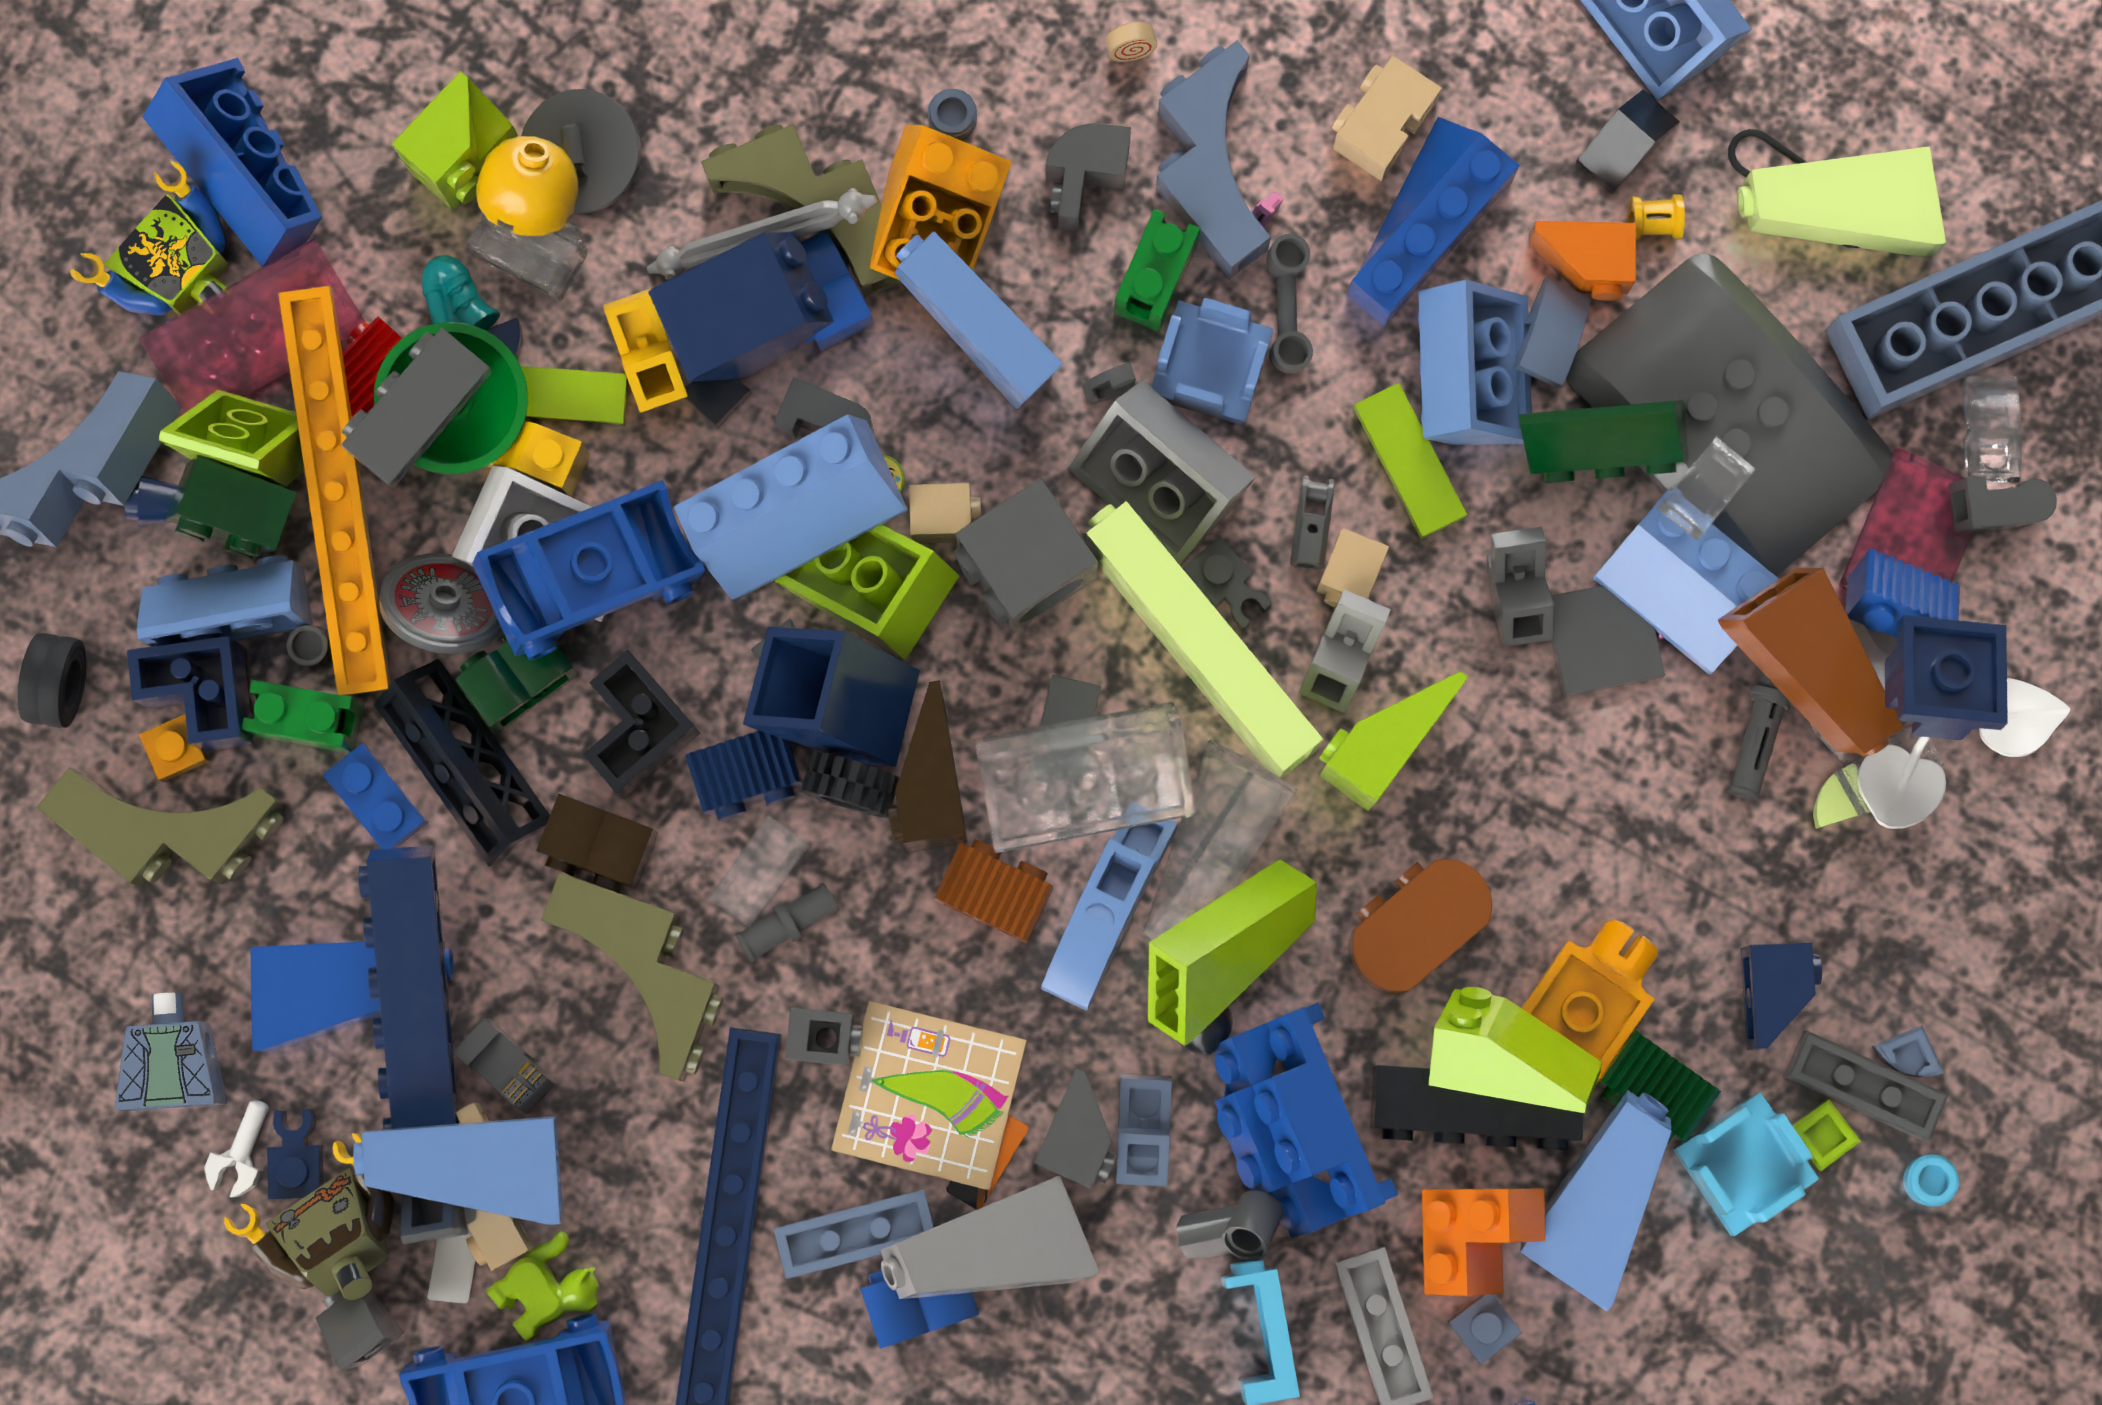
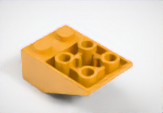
M905 125L888 172L869 269L898 279L894 273L898 265L902 263L896 257L899 251L917 234L925 240L935 231L974 270L1012 161L924 125Z

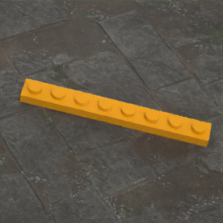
M323 286L281 292L278 294L337 694L346 696L389 689L388 686L391 680L359 463L341 445L347 438L342 434V430L352 416L333 288Z

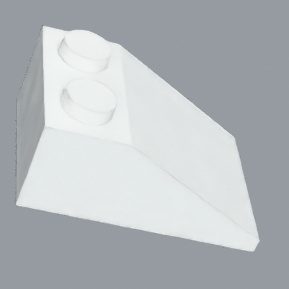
M493 465L452 557L473 566L472 562L479 551L592 507L508 467ZM604 615L595 620L602 622Z

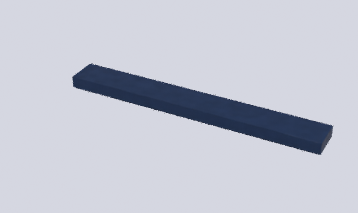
M732 1027L729 1029L676 1405H730L782 1034Z

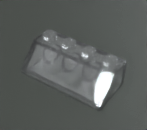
M1174 702L973 739L995 853L1197 815L1181 717Z

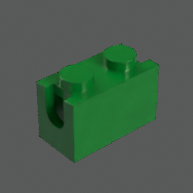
M1154 209L1115 297L1114 314L1160 333L1197 248L1200 227L1189 223L1186 230L1179 229L1176 225L1165 221L1166 213ZM1131 298L1153 306L1151 311L1134 305L1130 301Z
M251 680L249 692L255 695L256 698L252 719L244 717L241 730L256 738L343 753H350L356 748L364 705L353 697ZM342 711L345 712V723L342 733L338 734L337 729Z

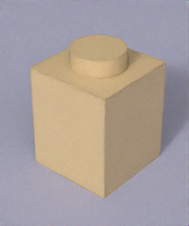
M970 483L909 485L911 539L919 544L957 542L955 533L982 516L981 497H971Z
M1342 528L1316 592L1326 595L1324 602L1334 608L1343 590L1369 599L1389 546Z

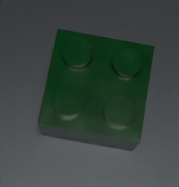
M196 456L186 463L166 520L177 524L174 532L199 542H204L205 539H210V537L226 542L224 551L253 560V557H259L276 550L297 492Z

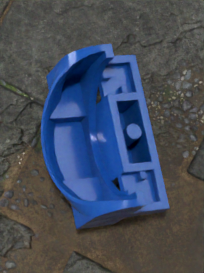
M1319 1002L1220 1042L1219 1049L1215 1052L1217 1073L1222 1081L1226 1083L1224 1097L1215 1100L1218 1109L1217 1122L1219 1128L1230 1142L1232 1151L1237 1159V1171L1244 1185L1251 1190L1268 1193L1281 1204L1283 1217L1280 1224L1288 1230L1291 1239L1314 1232L1346 1217L1374 1209L1385 1204L1386 1200L1398 1195L1392 1178L1377 1183L1312 1024L1325 1019ZM1278 1058L1283 1062L1286 1072L1271 1077ZM1327 1170L1331 1178L1330 1184L1320 1181L1314 1175Z

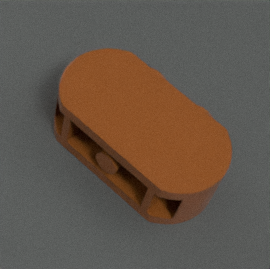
M1440 859L1434 860L1424 869L1417 861L1394 881L1400 887L1396 894L1386 902L1378 894L1356 913L1362 922L1351 932L1349 957L1356 974L1364 983L1384 993H1406L1489 924L1492 914L1491 893L1483 877L1471 866L1457 860Z

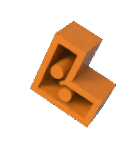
M1544 1188L1422 1189L1424 1295L1473 1296L1504 1294L1502 1243L1546 1241Z

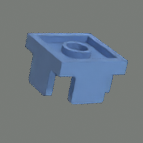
M1204 298L1202 305L1197 306L1178 300L1158 358L1152 388L1171 405L1245 426L1274 328L1250 321L1252 312L1219 301Z

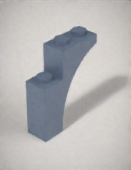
M1238 40L1226 49L1220 45L1211 50L1200 61L1199 66L1201 68L1187 79L1180 75L1169 82L1160 92L1162 98L1159 99L1158 116L1188 152L1184 154L1182 150H1178L1158 167L1160 173L1157 175L1156 190L1186 227L1189 223L1200 227L1199 243L1229 280L1268 251L1271 236L1259 223L1244 201L1233 177L1227 155L1225 138L1226 116L1236 88L1247 72L1250 56Z
M118 371L98 404L69 436L33 463L0 478V535L8 536L25 546L31 547L34 543H39L57 548L84 501L95 505H100L104 501L124 506L161 444L159 441L160 431L176 419L182 409L180 404L156 378Z

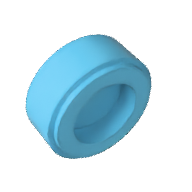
M1934 1154L1921 1155L1914 1158L1907 1165L1903 1176V1184L1909 1197L1916 1203L1923 1206H1941L1948 1203L1956 1195L1959 1187V1175L1955 1166L1945 1157Z

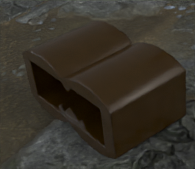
M558 794L536 851L548 856L545 866L570 876H574L576 868L595 874L592 884L621 894L624 885L637 889L658 832L643 824Z

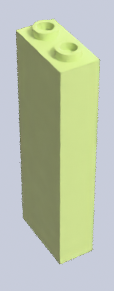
M1127 501L1117 509L1112 504H1109L1093 516L1088 522L1091 529L1086 533V544L1097 559L1098 567L1266 771L1278 783L1315 753L1323 738Z

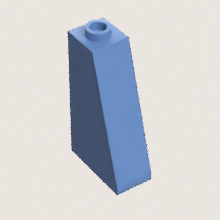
M935 231L925 240L917 234L896 255L902 263L898 265L894 274L1016 410L1063 364Z
M1628 1090L1545 1205L1546 1241L1521 1242L1520 1248L1522 1254L1607 1312L1615 1301L1671 1135V1119L1666 1116L1668 1109L1646 1093H1642L1640 1097H1637Z
M557 1116L368 1130L362 1132V1143H354L356 1175L364 1174V1183L367 1187L547 1225L561 1224L563 1221Z

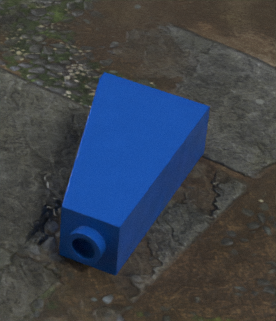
M365 941L250 947L252 1051L275 1052L381 1015L379 998H370L368 970L369 968L376 967L375 948H366ZM443 941L447 980H453V953L451 949L445 950V941Z

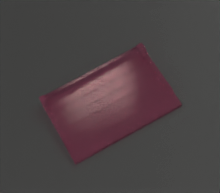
M1895 448L1888 471L1875 496L1839 586L1847 590L1848 583L1846 581L1848 576L1866 552L1876 548L1877 553L1885 552L1887 557L1894 556L1896 561L1904 560L1905 565L1913 563L1914 568L1922 567L1923 572L1931 571L1933 576L1940 575L1942 580L1949 578L1952 583L1973 533L1955 534L1949 484L1962 480L1964 477L1907 450Z

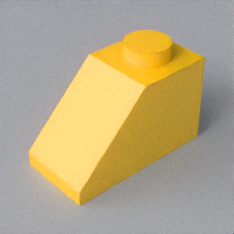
M525 421L521 433L511 448L497 461L488 465V467L492 468L493 465L508 467L572 497L590 453L582 441L539 424Z

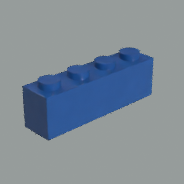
M239 58L166 77L142 116L143 119L182 165L187 174L262 267L298 255L319 224L322 216L296 166L286 163L281 153L284 143L277 130H269L261 116L260 111L264 105L256 90L248 91L242 79L245 69Z
M1437 117L1360 270L1351 280L1347 297L1385 327L1509 187L1520 165L1482 133Z

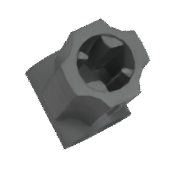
M1249 1190L1241 1195L1236 1205L1182 1215L1176 1226L1179 1237L1178 1247L1187 1259H1202L1231 1253L1243 1260L1257 1261L1262 1259L1267 1253L1282 1220L1283 1209L1281 1204L1268 1193Z

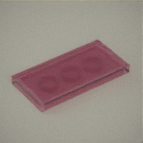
M313 238L139 337V341L186 413L216 390L245 397L290 371L278 293L323 286L332 287L340 341L347 339L353 329L366 320L316 238Z

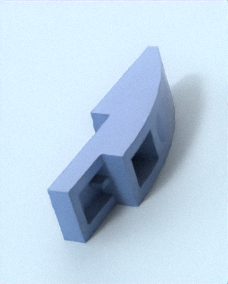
M1131 802L1113 839L1109 838L1077 903L1041 985L1042 990L1088 1011L1132 924L1133 915L1177 831L1178 823Z

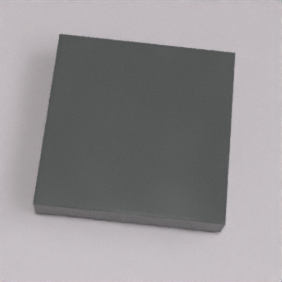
M1602 585L1551 595L1554 604L1553 640L1551 641L1564 697L1659 679L1665 676L1655 628Z

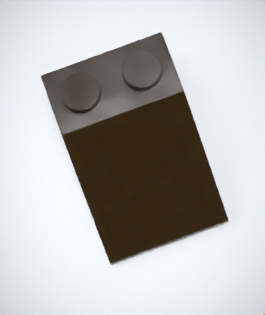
M940 680L929 682L896 787L897 805L888 807L892 836L895 842L903 841L908 853L957 845L960 842L968 843Z

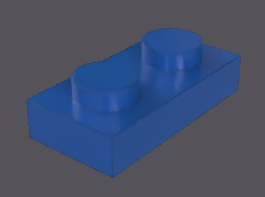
M363 743L323 774L324 778L381 849L398 848L428 823L367 745Z

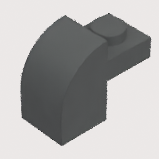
M1100 123L1084 124L1065 132L1054 143L1046 159L1045 176L1046 180L1063 182V184H1053L1050 213L1059 214V230L1078 232L1085 185L1124 190L1131 127Z
M1542 527L1491 534V554L1487 555V574L1493 613L1503 647L1553 640L1554 604L1545 578L1546 539Z

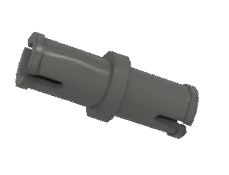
M822 882L818 887L786 906L781 902L772 907L774 913L742 932L736 933L735 936L749 960L753 962L757 957L789 938L792 942L802 937L801 931L833 912L836 913L839 911V908L828 888Z

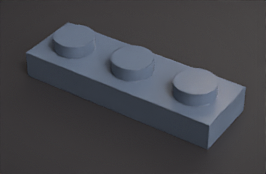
M923 1189L774 1228V1233L785 1278L789 1279L881 1255V1249L934 1228V1223L926 1192Z

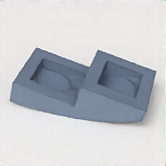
M1549 277L1544 278L1525 322L1530 327L1513 367L1556 388L1562 387L1571 368L1584 330L1591 298Z
M1120 1074L1116 1184L1168 1186L1172 1076Z

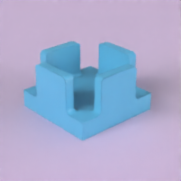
M1761 1092L1755 1093L1691 1136L1686 1142H1682L1672 1149L1730 1236H1736L1756 1222H1766L1806 1195L1804 1189L1819 1180L1808 1163V1160L1813 1157L1787 1117L1783 1113L1776 1114Z

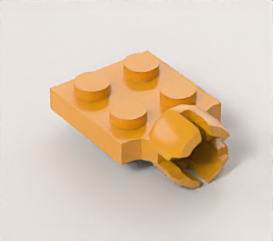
M1615 919L1606 922L1592 943L1586 947L1577 946L1572 941L1567 940L1521 1006L1523 1010L1602 1062V1070L1599 1079L1655 1000L1642 988V980L1656 960L1658 949L1645 936L1641 937L1638 935L1623 957L1619 955L1634 929L1624 922Z

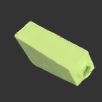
M1930 146L1751 170L1742 183V187H1739L1737 191L1739 213L1741 217L1748 218L1750 232L1837 245H1853L1864 249L1918 257L1934 256L1946 244Z

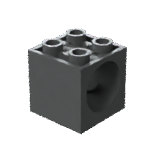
M1042 478L1034 481L955 533L958 549L953 551L956 557V565L971 586L977 582L980 583L985 591L981 594L985 600L982 603L996 625L1001 627L1007 623L1013 634L1097 580V559Z

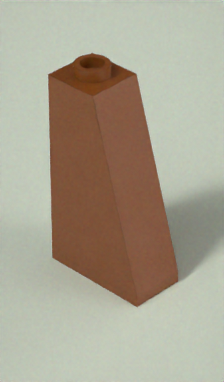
M1795 568L1718 619L1721 628L1837 752L1856 753L1861 756L1873 755L1887 747L1889 744L1888 738L1904 728L1901 721L1898 720L1895 709L1885 707V690L1824 568Z

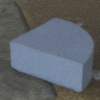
M1923 1025L1872 1046L1883 1063L1906 1076L1931 1077L1944 1073Z

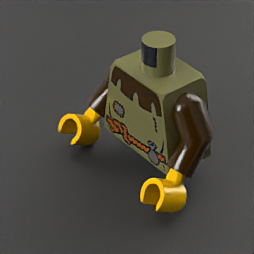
M352 1133L356 1143H362V1134ZM335 1141L333 1144V1154L336 1159L342 1163L352 1164L354 1167V1156H349L342 1141ZM348 1168L267 1221L266 1225L270 1230L267 1233H264L260 1228L261 1218L258 1211L249 1205L240 1204L250 1215V1222L246 1228L238 1230L230 1218L226 1216L224 1218V1224L228 1231L237 1236L247 1237L253 1243L250 1249L274 1277L301 1289L315 1286L325 1296H331L341 1291L345 1299L356 1300L364 1297L372 1288L373 1283L367 1272L384 1262L389 1254L386 1237L390 1234L395 1201L390 1191L365 1186L364 1174L356 1175Z

